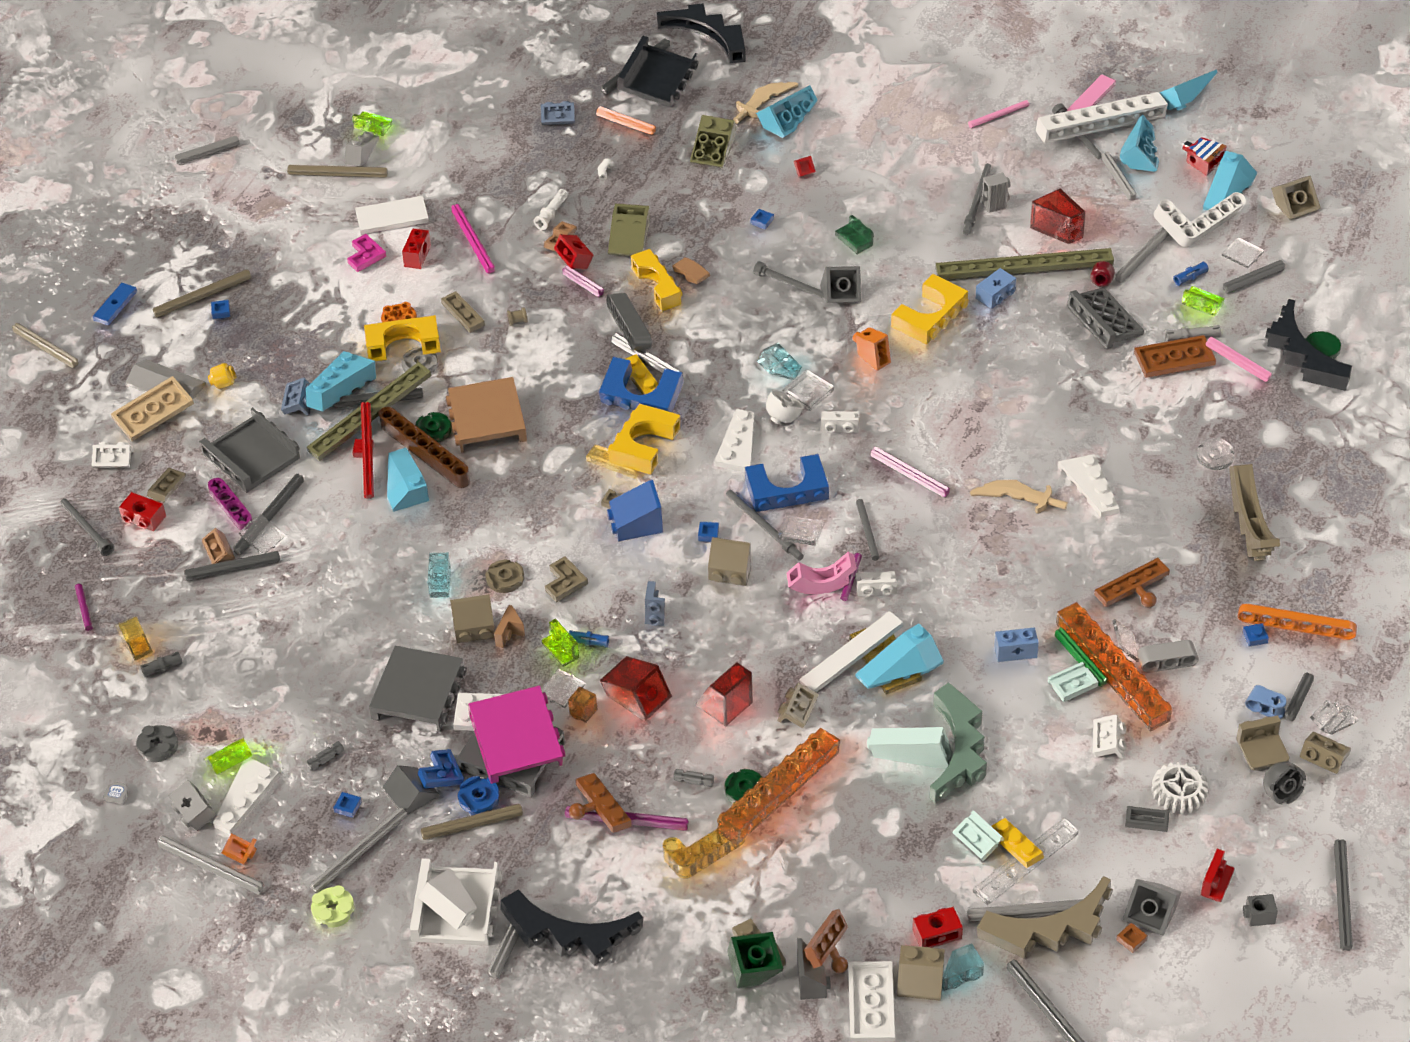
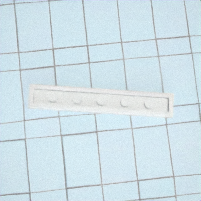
M887 612L800 678V683L817 693L902 628L903 622L892 612Z

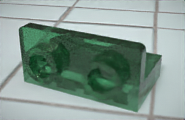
M853 215L849 216V223L835 230V236L856 254L873 246V231Z

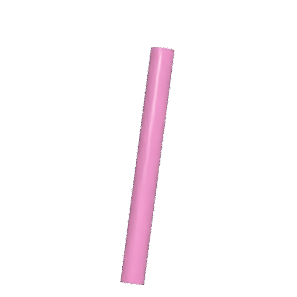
M1025 100L969 121L968 125L970 128L1028 107L1029 102Z

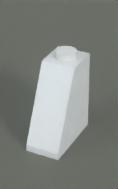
M450 868L428 881L418 897L455 929H459L463 925L468 926L475 917L473 913L477 906Z

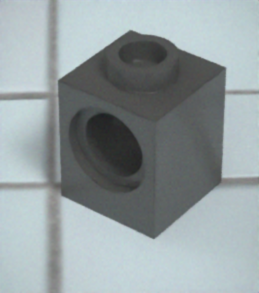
M1273 894L1247 896L1246 905H1243V916L1248 919L1249 926L1272 925L1276 923L1278 911Z

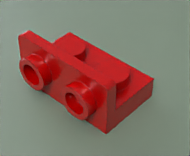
M1218 848L1203 880L1201 896L1222 902L1235 868L1226 865L1227 861L1224 860L1225 851Z

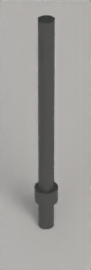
M989 163L984 166L969 214L965 218L963 234L969 235L971 227L975 224V215L983 193V177L989 176L991 170Z
M731 489L727 491L726 495L781 544L785 552L792 554L798 561L803 559L804 555L795 548L796 545L791 540L785 539Z

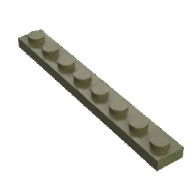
M418 362L366 401L371 404V422L379 416V411L382 408L392 407L432 376L431 371ZM361 406L308 445V452L318 461H321L362 429Z

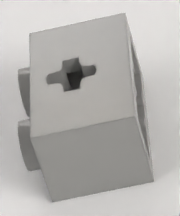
M189 780L185 781L169 795L173 801L171 804L172 808L178 814L181 813L183 815L181 820L188 828L192 826L198 831L217 815L199 789Z

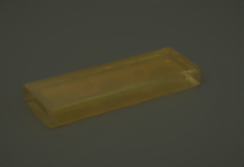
M594 445L586 455V461L636 479L640 471L609 463L608 449Z

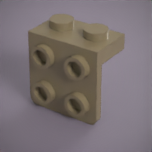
M1278 715L1254 721H1245L1238 726L1236 740L1251 770L1271 767L1278 762H1289L1290 757L1279 736L1281 720Z

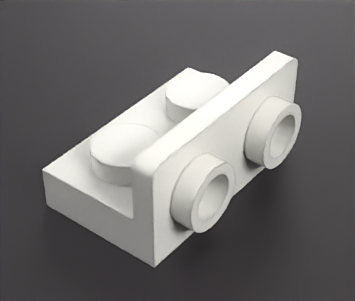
M822 411L821 433H859V412Z
M106 442L93 445L91 466L93 468H130L131 454L134 453V449L125 442H119L117 445H110V443Z
M895 571L856 573L857 596L897 594Z
M1117 714L1094 719L1093 753L1096 757L1116 753L1119 759L1124 758V750L1127 748L1124 734L1127 733L1125 723L1121 722Z

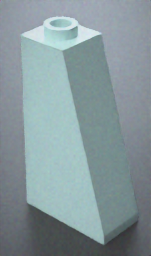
M943 727L872 728L871 735L867 739V747L871 750L874 758L946 769L953 756V751Z

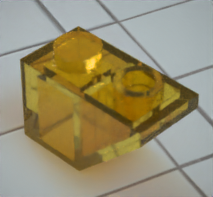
M132 616L115 624L122 642L134 661L153 652L137 616Z

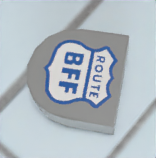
M121 782L110 784L103 795L104 801L124 804L128 796L126 785Z

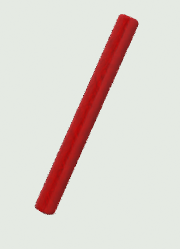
M362 402L361 428L364 498L372 499L374 498L371 404L369 402Z

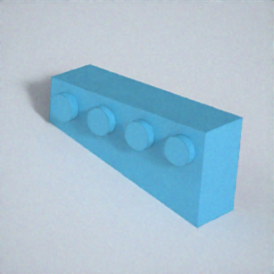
M343 351L306 388L307 407L324 411L339 402L340 397L352 394L353 389L357 387L360 389L365 386L366 381L375 380V361Z

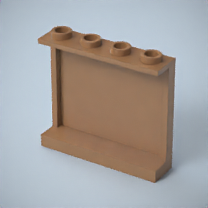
M513 377L448 388L449 396H446L447 407H451L448 410L450 420H454V422H451L453 433H457V435H454L455 444L460 446L461 453H464L463 444L518 435L520 442L527 441L526 428Z

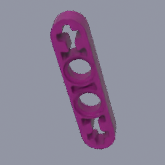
M211 479L208 482L211 496L239 530H248L253 524L250 512L223 479ZM224 496H230L228 500H221ZM234 507L240 508L236 512L230 511Z

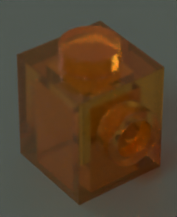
M580 686L568 699L569 714L576 720L587 723L598 710L596 694Z

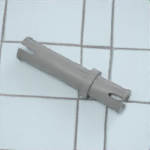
M1219 325L1187 329L1186 327H1181L1178 330H1165L1166 342L1205 335L1206 338L1221 336Z

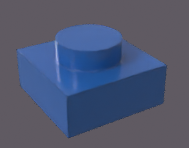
M758 209L751 217L750 224L766 230L774 220V214Z
M229 300L211 302L213 319L230 317Z
M700 522L698 541L711 542L712 537L718 538L719 523Z
M1263 623L1243 626V634L1249 647L1268 644L1269 638Z
M342 792L333 807L334 813L353 818L362 803L361 797Z

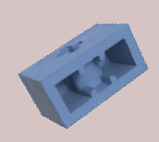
M999 268L976 285L975 299L992 309L1009 295L1014 294L1016 278Z
M1035 627L995 632L994 648L998 662L1037 658L1039 642Z

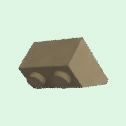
M1311 175L1271 188L1276 205L1289 219L1321 209Z
M712 537L708 562V580L747 586L751 571V543Z
M490 594L450 600L456 643L495 638Z
M901 945L897 997L941 1001L945 949Z

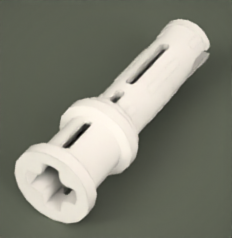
M560 189L549 205L542 208L540 215L535 217L533 222L538 229L545 230L548 227V223L555 218L556 211L569 196L566 190Z

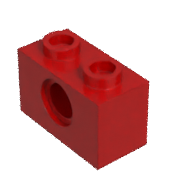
M412 228L402 250L404 267L422 268L431 247L429 230Z
M560 234L554 246V250L570 269L587 270L594 256L577 235Z
M133 492L119 506L123 521L151 531H155L166 517L163 503Z
M954 906L941 908L936 912L921 914L913 918L912 930L920 947L934 948L962 939L963 926Z

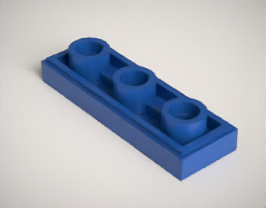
M121 282L92 316L93 320L109 326L137 293V288Z

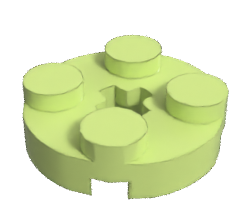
M337 885L326 888L312 896V915L314 920L320 925L322 923L332 928L341 926L348 922L352 912L354 913L353 898L343 886ZM332 904H336L335 910H332L328 907Z

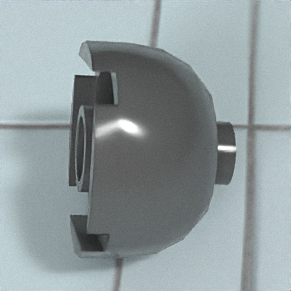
M1278 762L1272 765L1265 773L1263 786L1266 794L1275 802L1281 805L1284 802L1290 804L1303 792L1304 787L1302 784L1303 780L1306 781V775L1301 768L1293 763Z

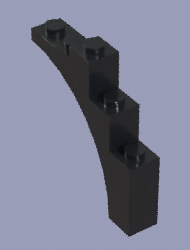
M704 3L688 5V9L656 12L658 29H683L701 34L714 41L723 49L729 64L746 62L741 24L724 26L722 14L706 15Z
M1288 299L1286 306L1283 305L1280 316L1282 318L1279 317L1277 322L1273 321L1271 328H1267L1265 338L1268 339L1267 346L1283 350V356H1286L1285 364L1301 367L1300 373H1303L1302 381L1346 391L1352 365L1339 362L1324 355L1303 337L1294 316L1296 300Z
M519 889L502 898L500 910L528 948L542 944L547 938L558 954L563 957L566 954L574 953L580 947L593 966L608 961L612 956V946L619 945L626 937L636 935L643 928L644 917L639 911L625 918L605 923H578L557 918L530 902Z

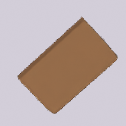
M214 528L201 539L212 564L235 559L225 534L217 528Z

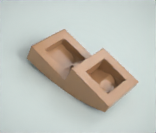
M563 221L553 228V235L544 241V248L555 251L554 246L559 235H574L577 226Z
M686 257L672 265L674 272L685 275L686 281L694 284H699L710 277V273L705 268Z

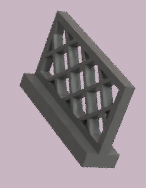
M1105 287L1080 294L1077 290L1070 291L1067 306L1106 349L1112 348L1115 342L1144 334L1143 328ZM1102 294L1105 298L1097 297V295ZM1094 301L1102 303L1104 306L1094 304ZM1106 305L1113 306L1115 309L1108 308ZM1104 312H1105V313H1109V314H1113L1114 317H1111V316H1108V315H1104ZM1116 316L1123 317L1125 320L1118 319ZM1114 323L1123 325L1124 328L1114 326ZM1126 327L1133 328L1135 331L1128 330Z

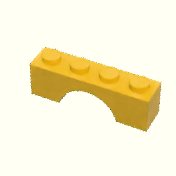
M650 249L631 255L632 270L639 279H650L658 283L654 287V301L663 312L681 305L682 290L676 286L673 277L668 275L665 266L660 264L658 256L654 255Z

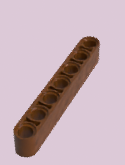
M384 407L379 411L382 430L455 487L465 488L470 484L469 469L465 463L392 407Z

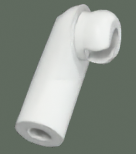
M606 158L599 165L597 170L600 180L604 181L607 179L606 170L607 168L612 169L614 167V161Z

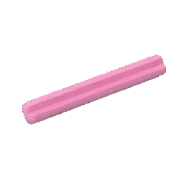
M1210 337L1207 340L1206 346L1264 382L1271 378V372L1215 338Z

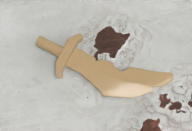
M770 83L755 89L753 96L746 104L740 103V101L736 102V108L740 113L733 120L738 124L746 116L758 118L756 113L759 110L757 109L762 104L770 101L771 96H778L792 88L798 87V83Z
M995 480L970 491L971 496L1002 497L1003 495H1008L1012 499H1025V501L1038 504L1035 507L1036 513L1046 510L1048 505L1065 510L1068 506V502L1052 498L1050 485H1046V491L1043 493L1026 486L1018 480Z

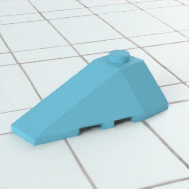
M809 85L756 114L764 129L783 138L797 129V125L803 121V117L817 102V98Z
M1144 115L1140 116L1121 148L1120 159L1130 169L1155 172L1158 169L1159 159L1155 157L1157 147L1153 143L1156 140L1154 127Z
M1225 151L1204 202V210L1211 209L1235 192L1242 194L1243 190L1252 186L1257 172L1243 155Z
M407 448L388 453L387 498L393 512L429 501L426 482Z
M917 624L902 633L859 670L855 676L867 689L891 683L892 680L901 677L907 679L910 678V675L921 673V675L928 673L942 665L944 660L932 635L920 624Z

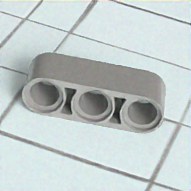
M1191 640L1141 647L1137 651L1141 668L1146 673L1190 667L1199 661L1195 646Z

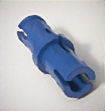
M1203 261L1193 267H1187L1185 271L1173 276V280L1178 286L1189 280L1193 281L1197 276L1208 272V265Z
M570 630L568 642L585 644L586 647L593 645L608 648L609 635L593 634L592 631L585 633Z

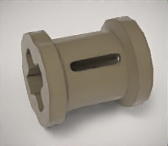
M522 307L521 310L507 311L510 326L520 322L528 323L525 307Z

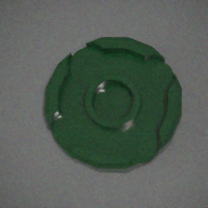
M1318 331L1309 334L1305 338L1315 349L1330 358L1335 359L1340 354L1341 342L1334 334Z
M431 412L427 416L422 415L415 423L419 429L436 442L445 440L452 432L451 420L440 412Z
M740 769L739 772L735 773L734 771L726 778L724 784L725 795L735 805L752 806L760 802L764 797L766 784L760 773L750 769Z

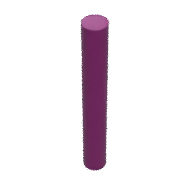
M855 553L854 555L857 569L849 575L850 583L843 588L840 597L842 601H847L862 558L860 553Z
M78 583L75 585V591L86 631H91L93 626L83 586Z

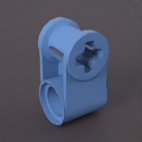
M1256 685L1246 699L1245 705L1253 712L1267 717L1278 715L1282 719L1285 715L1284 707L1287 700L1280 693L1269 690L1261 685Z

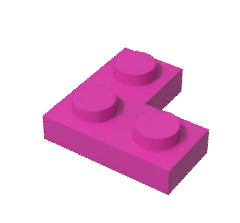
M364 234L352 241V246L358 252L348 257L347 262L353 269L359 272L385 258L386 251L367 234Z

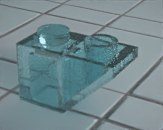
M778 342L765 348L757 360L769 374L790 380H795L802 368Z
M972 943L952 951L943 974L942 989L944 991L950 988L955 989L965 982L975 981L983 976L984 962Z

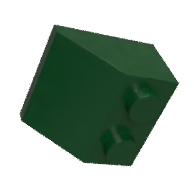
M773 932L730 938L727 953L737 988L758 986L783 971L784 968Z

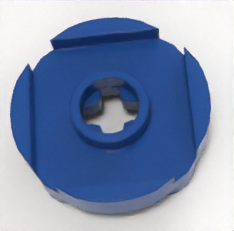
M474 776L466 779L460 785L458 792L459 805L464 811L469 812L470 815L491 811L499 804L497 784H491L488 777L487 779H480V776ZM476 793L483 794L482 797H475Z

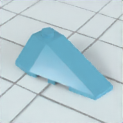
M1217 69L1159 92L1168 103L1167 109L1172 110L1176 108L1178 111L1186 108V104L1192 102L1218 73Z

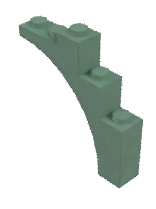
M949 682L934 692L933 706L944 716L950 726L954 737L955 750L949 766L930 785L929 798L934 803L940 799H945L952 790L961 787L965 781L970 786L977 781H982L986 776L987 762L979 756L984 750L985 736L976 730L982 724V710Z

